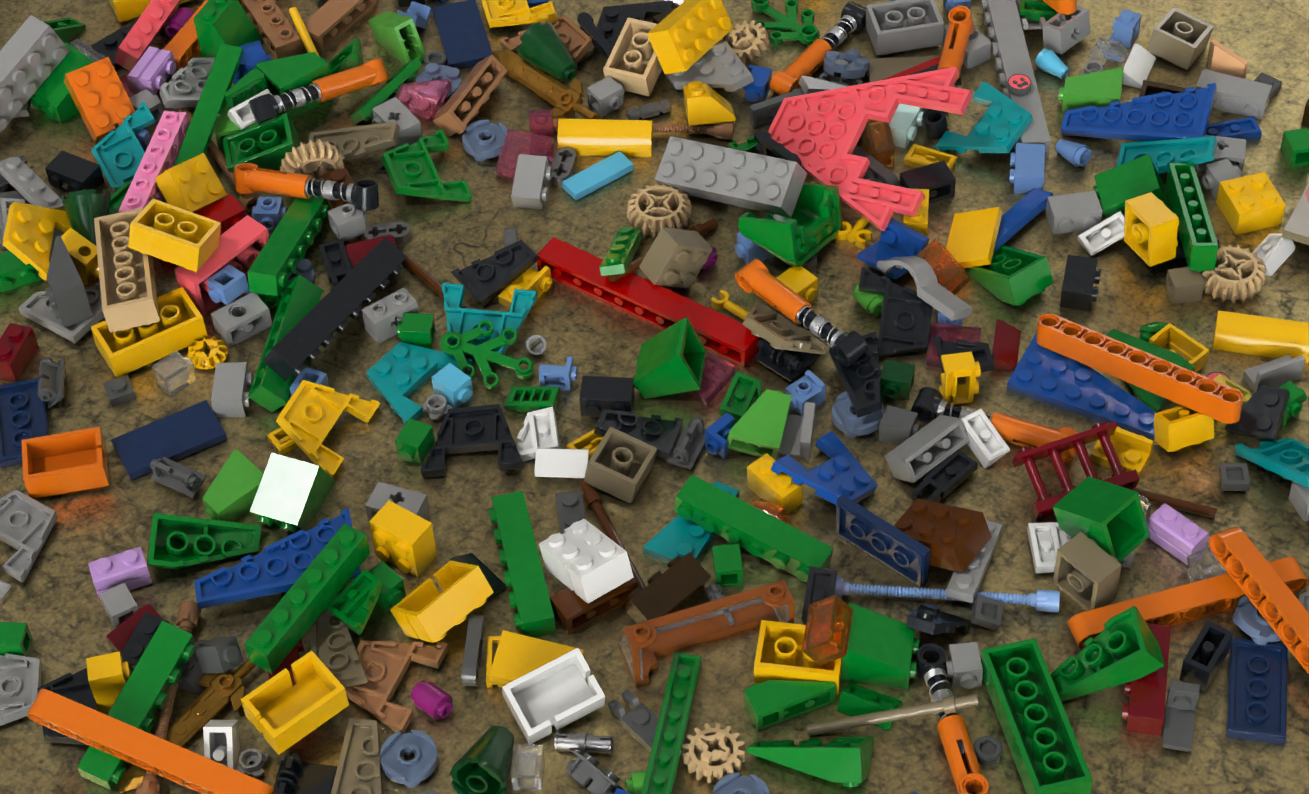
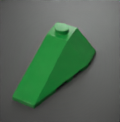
M1112 329L1106 334V336L1193 372L1195 371L1194 365L1175 352L1116 329ZM1128 383L1133 389V395L1136 399L1157 413L1173 402Z
M153 513L148 541L147 566L176 569L258 553L261 525Z
M1132 606L1110 618L1103 625L1105 629L1094 639L1090 637L1084 642L1086 645L1084 649L1075 657L1069 656L1050 674L1061 702L1141 679L1165 666L1159 643L1137 607Z
M874 736L836 737V740L828 741L827 743H822L819 738H809V740L800 741L799 745H794L793 740L757 741L747 747V753L830 782L843 783L844 787H857L869 777Z

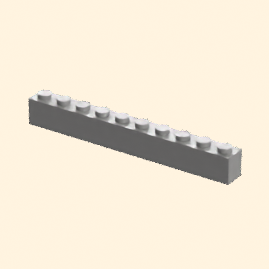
M980 0L981 11H985L984 24L989 26L987 33L989 40L992 41L991 53L992 56H996L995 70L1000 72L998 81L999 86L1003 87L1002 93L1030 112L1033 121L1016 143L1045 144V158H1049L1051 140L1016 1ZM1014 74L1028 76L1031 79L1030 92L1023 96L1011 94L1007 89L1009 77Z

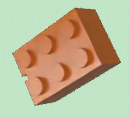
M109 57L65 75L64 83L94 143L100 142L112 130L115 131L128 115L131 116L135 112Z
M100 426L21 440L23 481L29 497L35 499L109 486L107 448Z

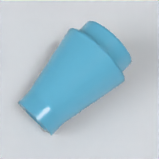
M1045 48L1035 59L1038 69L1052 74L1061 80L1070 71V68L1061 61L1053 50Z

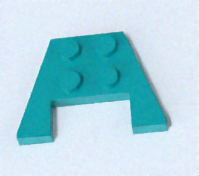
M983 81L974 93L973 99L975 103L989 106V108L968 136L946 131L935 145L937 151L946 153V150H956L957 153H966L967 150H978L979 153H1009L1033 121L1030 112Z
M145 102L141 103L131 116L128 115L115 131L112 130L91 149L113 192L118 190L125 182H132L145 154L134 132L155 123V119Z
M442 283L448 332L457 331L463 334L477 328L482 320L492 322L493 334L491 336H481L469 342L476 346L502 335V331L506 328H513L517 333L538 298L536 291L514 289L509 312L462 308L466 291L463 284ZM483 326L481 330L488 331L490 330V327ZM507 334L505 336L506 339H512L514 337V335ZM456 340L449 341V345L457 344ZM504 345L493 351L504 355L509 345ZM463 353L465 357L474 358L472 355Z
M399 342L374 364L366 374L370 383L382 398L388 401L391 409L400 416L402 423L405 425L409 418L417 420L423 414L422 406L408 399V397L438 369L441 370L449 363L458 369L459 367L454 356L447 355L441 351ZM466 358L467 363L473 366V361L470 358Z

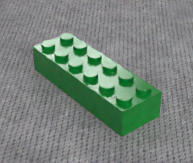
M1036 638L982 649L980 655L983 667L982 678L1026 793L1090 794L1093 782L1092 776Z

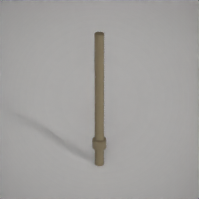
M977 694L954 698V695L942 697L940 701L808 724L807 731L808 735L812 736L940 712L951 714L956 713V709L978 706L979 702Z

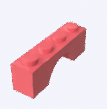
M151 0L118 47L114 62L131 71L148 47L151 46L159 31L164 26L166 27L169 19L176 13L180 0Z

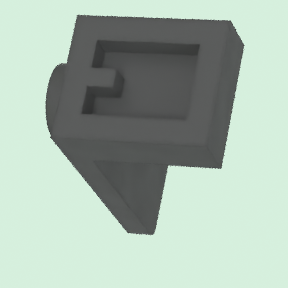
M1170 681L1166 699L1162 741L1164 748L1191 751L1195 709L1200 685Z

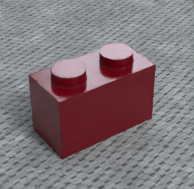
M9 323L1 336V381L18 382L39 349L32 327Z

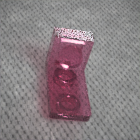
M529 110L530 155L547 156L548 163L552 164L555 154L552 110Z

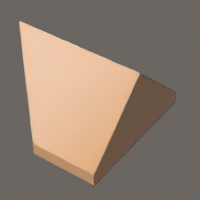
M1211 40L1208 53V70L1245 79L1248 62L1216 40Z

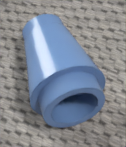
M1063 139L1056 143L1055 151L1075 167H1084L1090 161L1091 150L1088 149L1087 145Z

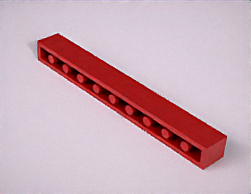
M553 237L537 254L539 258L537 261L538 271L547 266L550 268L552 279L657 328L665 330L679 320L688 318L707 351L743 368L759 352L757 343L761 337L753 335L750 329L732 317L718 313L712 308L705 307L668 288L654 285L650 280L633 273L615 282H611L608 276H601L599 267L603 259L585 250L576 248L565 241Z

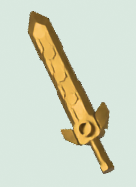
M510 49L492 52L494 57L508 70L505 73L506 75L517 80L534 91L536 95L555 106L547 112V115L562 119L567 118V115L572 116L577 112L586 119H599V114L592 112L582 105L584 92L582 83L579 80L573 79L571 90L550 75L543 73L523 60Z
M248 658L234 673L228 670L224 673L203 675L197 681V685L208 688L168 727L166 741L183 747L229 702H232L234 712H237L243 706L241 699L246 696L242 679L256 665L251 663ZM130 763L126 767L125 775L120 782L119 792L123 793L136 789L137 784L142 783L147 770Z

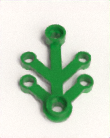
M751 0V8L755 13H765L776 20L770 22L756 21V24L762 23L766 31L775 30L770 33V43L772 45H781L783 40H799L803 44L811 45L816 39H820V32L813 25L815 20L813 10L804 9L801 12V21L804 25L801 26L797 23V0H786L785 11L788 17L769 6V0ZM778 30H792L793 32H781Z
M482 320L477 328L463 334L457 331H450L441 338L440 346L442 351L447 355L454 356L462 372L471 370L472 373L469 375L471 380L475 377V369L467 363L463 353L474 357L483 375L484 386L487 389H495L499 385L498 375L492 372L487 361L513 369L516 377L521 380H528L534 375V363L531 359L523 357L517 360L493 351L504 345H513L517 341V333L513 328H506L502 331V335L477 346L469 342L481 336H491L493 334V324L491 321ZM483 326H489L490 330L482 331L481 328ZM507 334L514 335L512 339L505 338ZM450 340H456L457 344L449 345L448 342ZM527 364L529 367L523 370L520 368V365ZM489 378L496 380L493 384L487 383Z

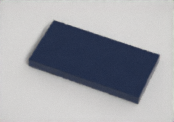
M476 0L432 7L433 17L448 66L458 69L475 66L478 62L493 54Z
M41 377L0 385V468L22 464L21 440L50 435L46 401H42L38 397V382Z
M204 400L111 439V443L129 478L132 480L153 471L150 468V463L153 459H163V457L177 461L227 440V436L207 400Z
M843 494L836 500V535L921 588L928 582L930 549Z
M1232 638L1228 661L1226 737L1285 744L1288 648L1285 644L1268 642L1265 645H1259L1253 640Z

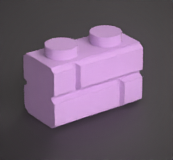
M149 46L127 76L130 90L133 93H139L147 89L153 95H156L161 85L176 71L173 53Z
M1163 504L1149 517L1147 526L1150 536L1148 538L1187 566H1191L1206 551L1209 533L1168 504Z
M141 546L88 563L99 600H101L99 594L124 582L129 591L152 584Z

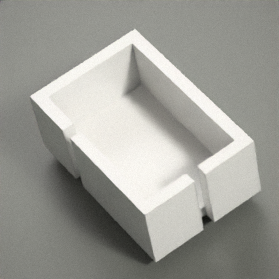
M586 519L574 522L570 527L564 529V534L560 532L553 534L548 539L539 543L546 570L569 589L574 590L575 594L586 603L592 602L634 578L627 551Z
M579 648L502 687L503 698L529 745L551 734L552 726L559 730L605 706V695L594 675L590 676V668Z

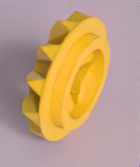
M215 336L210 339L203 337L202 341L194 340V345L188 347L187 356L192 366L198 369H212L216 367V363H223L226 360L228 349L223 339L217 340ZM206 349H210L209 357L205 354Z

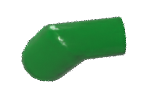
M1152 322L1143 325L1139 329V332H1141L1139 338L1149 342L1153 334L1159 332L1169 323Z

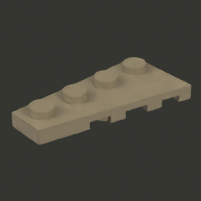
M397 121L317 131L310 132L309 140L315 143L320 139L323 143L328 141L331 146L335 145L339 154L342 155L343 162L396 146L400 127Z
M325 609L310 627V651L314 652L344 688L368 683L348 627Z
M349 718L331 794H382L377 720Z

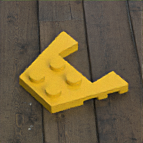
M481 0L490 28L558 20L552 1L529 8L527 0Z
M13 202L9 206L2 245L26 265L30 263L39 271L38 275L45 281L47 280L50 265L49 257L54 228L64 233L69 228H72L66 211L20 202Z
M303 380L279 414L276 422L315 465L320 466L333 477L344 458L322 445L323 441L344 410L368 424L378 409L380 402L373 399L366 401L359 399V395L352 393L345 395L335 392L334 388Z

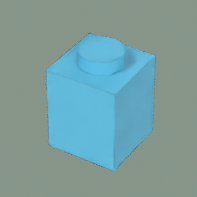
M451 363L431 377L434 394L443 395L446 398L447 404L453 408H457L462 403L467 402L473 395L471 377Z

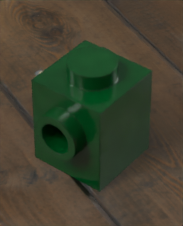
M885 359L883 368L880 369L882 396L909 401L914 384L915 365Z

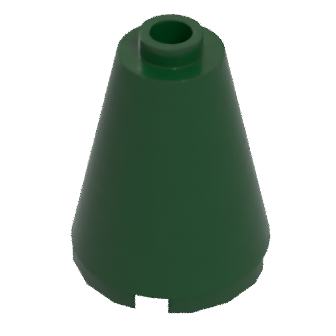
M545 21V24L535 23L521 36L522 44L520 47L517 45V54L523 60L561 82L572 80L577 74L578 67L557 30L549 21Z
M96 189L68 193L69 198L63 195L62 204L72 229L96 246L94 218L109 215L110 191L102 189L103 194H96Z
M490 727L453 765L450 771V776L452 775L453 779L451 784L458 794H505L514 745V736L506 727Z

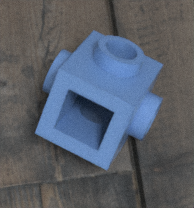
M258 197L257 205L252 208V218L268 229V233L272 234L288 210V207H284L282 197Z

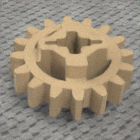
M744 20L743 25L735 23V28L723 37L724 40L720 41V43L726 41L731 48L733 47L732 50L745 64L748 59L753 62L754 56L761 57V50H767L765 44L769 43V35L766 29L763 28L762 23L756 24L755 20H752L748 24L747 20Z
M706 723L705 730L701 731L696 727L694 728V736H686L687 744L682 746L683 763L688 766L689 774L696 771L697 780L706 776L707 782L711 783L713 778H717L719 781L724 775L734 773V770L741 771V762H745L744 741H740V734L738 732L731 735L730 726L722 730L720 723H716L715 728H710L709 724ZM695 752L697 753L698 758H700V761L696 758Z

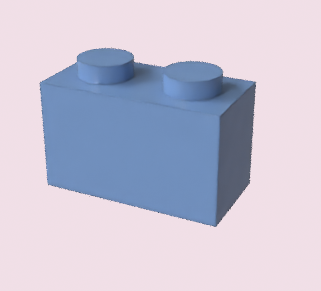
M1016 143L1015 152L1010 154V167H1014V169H1010L1009 183L1014 184L1013 193L1028 194L1034 188L1043 190L1045 144Z

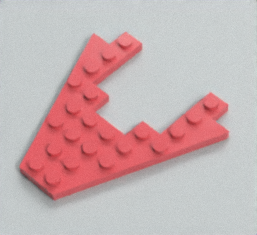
M950 67L784 98L768 132L773 140L781 143L790 152L799 156L801 167L821 184L838 186L839 198L878 229L885 232L893 213L915 217L925 196L919 190L863 179L870 161L867 157L852 155L868 120L890 123L899 103L963 115L972 98V93L968 89L953 87L960 72L957 67Z

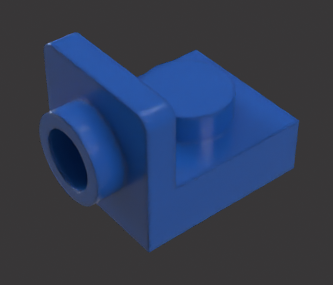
M728 413L724 414L705 430V447L711 454L717 455L723 460L728 457L727 437L729 431L734 426V417Z

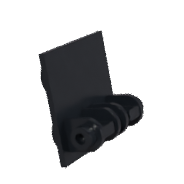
M761 338L757 343L759 352L753 359L792 382L821 354L778 350L771 347L770 342Z
M289 752L281 760L273 787V794H330L337 766L301 762L298 753Z

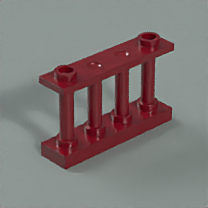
M1106 421L1099 422L1093 425L1090 430L1035 448L1027 446L1016 452L1017 454L1014 455L1012 464L1014 467L1025 465L1038 497L1032 508L1035 521L1054 515L1053 506L1076 487L1071 482L1060 452L1074 448L1086 477L1090 476L1102 480V478H1098L1085 447L1087 443L1100 440L1113 471L1111 478L1102 481L1127 489L1137 486L1140 478L1136 469L1129 472L1123 469L1110 439V436L1114 435L1117 428L1115 421L1108 424ZM1048 456L1063 488L1062 494L1053 497L1047 493L1035 464L1036 460Z

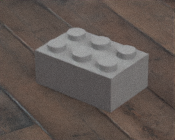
M896 0L866 5V29L876 55L943 45L944 22L935 0Z

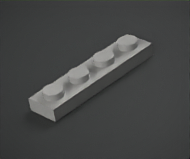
M18 156L0 161V174L31 205L65 211L62 199Z
M986 520L992 536L991 539L963 573L953 572L946 589V597L969 603L974 602L1002 534L1003 524Z

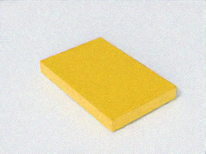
M1000 207L954 214L942 261L944 271L991 264L1003 213Z
M503 630L488 681L507 685L576 648Z

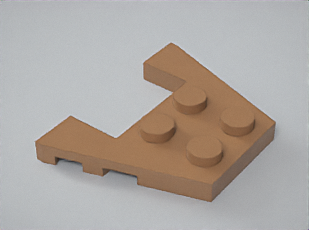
M566 15L559 17L558 20L549 21L557 30L577 64L593 46L592 38ZM526 30L518 32L519 36L510 39L508 37L501 38V46L517 54V45L521 46L522 41L520 38Z
M360 641L356 652L368 683L345 687L347 697L396 733L402 732L404 734L414 716L413 709L391 703L390 701L410 663L413 661L439 669L449 650L448 643L437 642V645H424L423 642H413L412 645H397L396 641Z

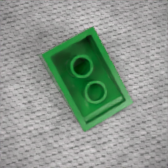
M287 113L222 138L229 172H234V167L242 163H253L258 165V168L280 171V166H282L281 159L286 157L285 152H292V146L296 148L300 146L298 131Z
M1002 245L993 252L990 265L964 268V271L996 298L1014 306L1024 304L1026 299L1044 292L1045 288L1054 284L1047 257Z

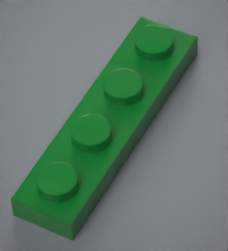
M417 57L398 70L390 80L350 116L355 124L362 120L365 122L369 121L374 117L372 108L390 100L388 97L391 94L396 95L404 88L402 83L405 80L409 82L418 74L416 70L422 63Z
M624 227L617 231L599 267L601 276L626 273L643 238L641 228Z

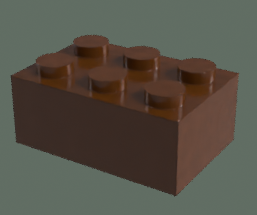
M919 498L913 502L894 525V527L930 549L929 565L963 573L992 537L983 512Z

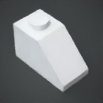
M210 720L203 727L204 757L236 770L240 749L239 720Z

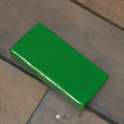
M849 683L841 692L837 711L852 717L901 708L903 702L860 685ZM894 721L873 725L889 730Z

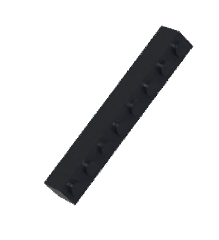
M385 237L271 349L263 362L285 382L292 374L297 377L306 368L304 362L306 360L312 362L321 352L318 348L321 345L326 348L335 338L333 333L337 331L340 334L349 324L347 319L351 317L354 320L363 309L361 305L363 303L369 305L377 296L375 291L378 289L381 292L390 283L388 278L390 276L395 278L403 270L404 267L401 264L407 256Z

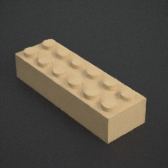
M143 208L94 218L102 311L110 333L160 322L153 257L128 248L130 223Z

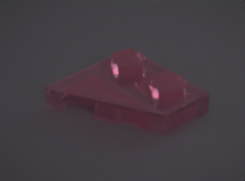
M447 79L401 84L395 97L413 115L433 122L452 83Z
M708 351L701 388L696 390L706 406L733 378L737 371L735 365Z

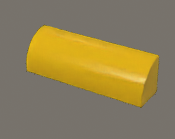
M558 119V150L563 147H569L575 150L576 156H611L620 151L626 157H652V120Z
M1218 310L1212 350L1276 359L1286 355H1290L1292 359L1303 356L1306 360L1305 363H1309V323Z

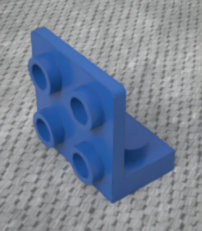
M891 218L885 232H881L880 240L857 254V259L865 262L867 266L874 267L883 272L876 267L877 261L906 256H917L925 259L930 238ZM894 266L889 272L884 274L887 277L897 279L909 271L905 268L899 270Z

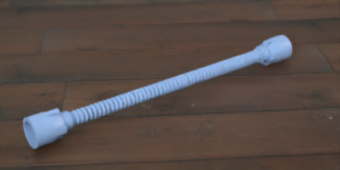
M837 577L834 594L836 599H842V595L852 593L857 595L860 593L862 595L863 593V595L874 594V596L877 594V596L888 595V597H894L895 595V597L902 596L903 598L905 596L908 598L909 596V598L920 597L922 599L923 597L926 599L927 597V599L934 598L935 600H940L941 598V600L952 599L954 601L953 598L946 597V589L937 590L936 588H931L930 590V588L919 589V587L917 589L913 587L912 589V587L905 588L904 586H899L898 588V586L887 587V585L880 587V585L873 586L871 584L870 586L867 584L866 586V584L856 585L855 583L852 585L850 582L843 581V577ZM1037 590V593H1030L1027 596L1026 594L1015 595V593L1013 595L1012 593L1001 594L1000 592H995V594L994 592L983 593V591L981 593L978 591L976 596L980 594L1003 603L1005 602V604H1027L1029 607H1036V611L1059 612L1060 591Z

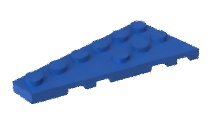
M1216 83L1207 84V88L1196 90L1194 87L1185 88V92L1175 94L1163 92L1132 98V102L1119 104V101L1110 102V106L1105 107L1088 106L1067 110L1061 125V134L1139 141L1205 137L1217 90Z
M1036 332L1008 380L1007 389L1097 422L1106 421L1111 423L1115 421L1121 429L1154 440V413L1157 412L1090 366L1040 346L1036 342Z
M349 507L340 511L341 515L331 520L325 518L319 521L318 526L308 531L300 530L265 547L264 552L241 558V563L230 568H220L195 580L198 608L202 609L288 592L342 525L346 524L352 527ZM360 567L350 579L356 578L361 573Z

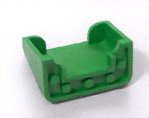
M804 182L791 218L769 213L761 219L756 218L754 213L746 212L739 217L738 228L745 238L789 265L801 266L838 235L837 232L841 229L838 186Z

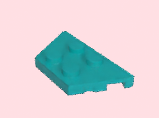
M1293 438L1280 439L1276 442L1261 441L1259 442V448H1249L1244 443L1235 445L1236 455L1263 467L1267 471L1277 473L1284 479L1292 480L1309 488V445Z

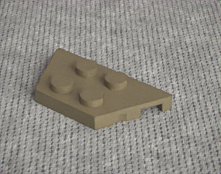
M760 299L756 301L755 306L748 312L743 323L745 327L751 330L753 335L764 338L770 342L771 347L778 350L828 355L831 348L827 342L821 340L799 324H795Z

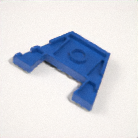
M833 431L819 437L815 444L818 449L831 458L830 460L808 471L787 454L774 461L770 469L778 475L782 471L792 476L791 481L799 486L804 483L816 489V495L835 505L836 500L842 494L858 503L872 495L878 486Z

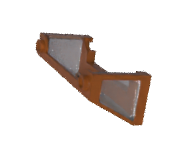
M780 580L624 627L618 637V645L635 687L639 688L648 685L650 671L658 669L657 657L755 627L760 629L761 620L794 624V599L785 580ZM729 609L728 612L732 614L735 624L730 625L723 612L724 610Z

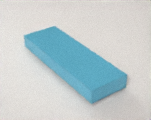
M619 151L562 181V188L576 201L633 171L634 164Z

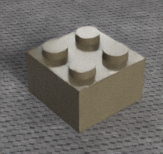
M1172 7L1154 28L1147 51L1188 70L1207 47L1214 26Z
M662 227L639 267L654 285L690 288L703 265L707 262L713 248L697 231Z
M610 427L588 461L583 482L631 504L653 468L658 448Z
M1080 532L1057 549L1053 583L1085 610L1089 611L1107 606L1116 598L1122 565L1114 556L1101 549L1093 539L1086 537Z

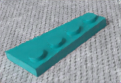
M1216 136L1122 143L1116 167L1149 154L1158 173L1161 174L1168 172L1169 163L1193 162L1194 165L1213 161L1218 142Z
M717 481L712 484L737 498L740 497L739 490ZM677 515L642 547L643 554L668 564L676 556L679 555L683 558L690 552L699 561L715 533L708 532L700 525Z

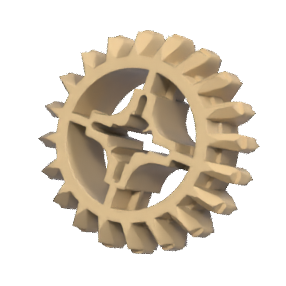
M320 139L315 143L309 140L307 144L301 142L297 148L292 146V152H285L286 157L281 159L282 166H280V171L312 175L316 181L322 182L324 180L323 174L343 169L344 163L342 155L339 154L335 145L331 146L328 141L323 143Z
M655 183L651 187L645 185L644 190L638 188L637 193L631 195L627 204V218L631 227L635 229L641 228L644 238L650 235L653 240L657 237L662 227L687 228L688 222H690L692 217V205L688 195L684 194L681 189H675L672 186L668 187L665 184L657 185Z
M1219 244L1215 270H1205L1200 272V274L1206 278L1205 294L1212 293L1213 299L1219 297L1222 298V302L1231 300L1234 304L1236 300L1244 302L1246 298L1252 299L1255 294H1259L1265 282L1266 270L1265 266H1263V259L1258 258L1257 253H1250L1249 248L1241 249L1240 245L1232 247L1230 244L1227 247H1223Z

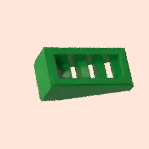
M1020 0L1019 16L1039 22L1041 17H1045V20L1048 21L1058 13L1044 1Z
M258 68L252 69L224 93L228 111L268 89L266 76Z
M554 386L511 387L504 404V409L528 413L553 407L556 412L561 399L560 388ZM515 396H520L518 401H514Z

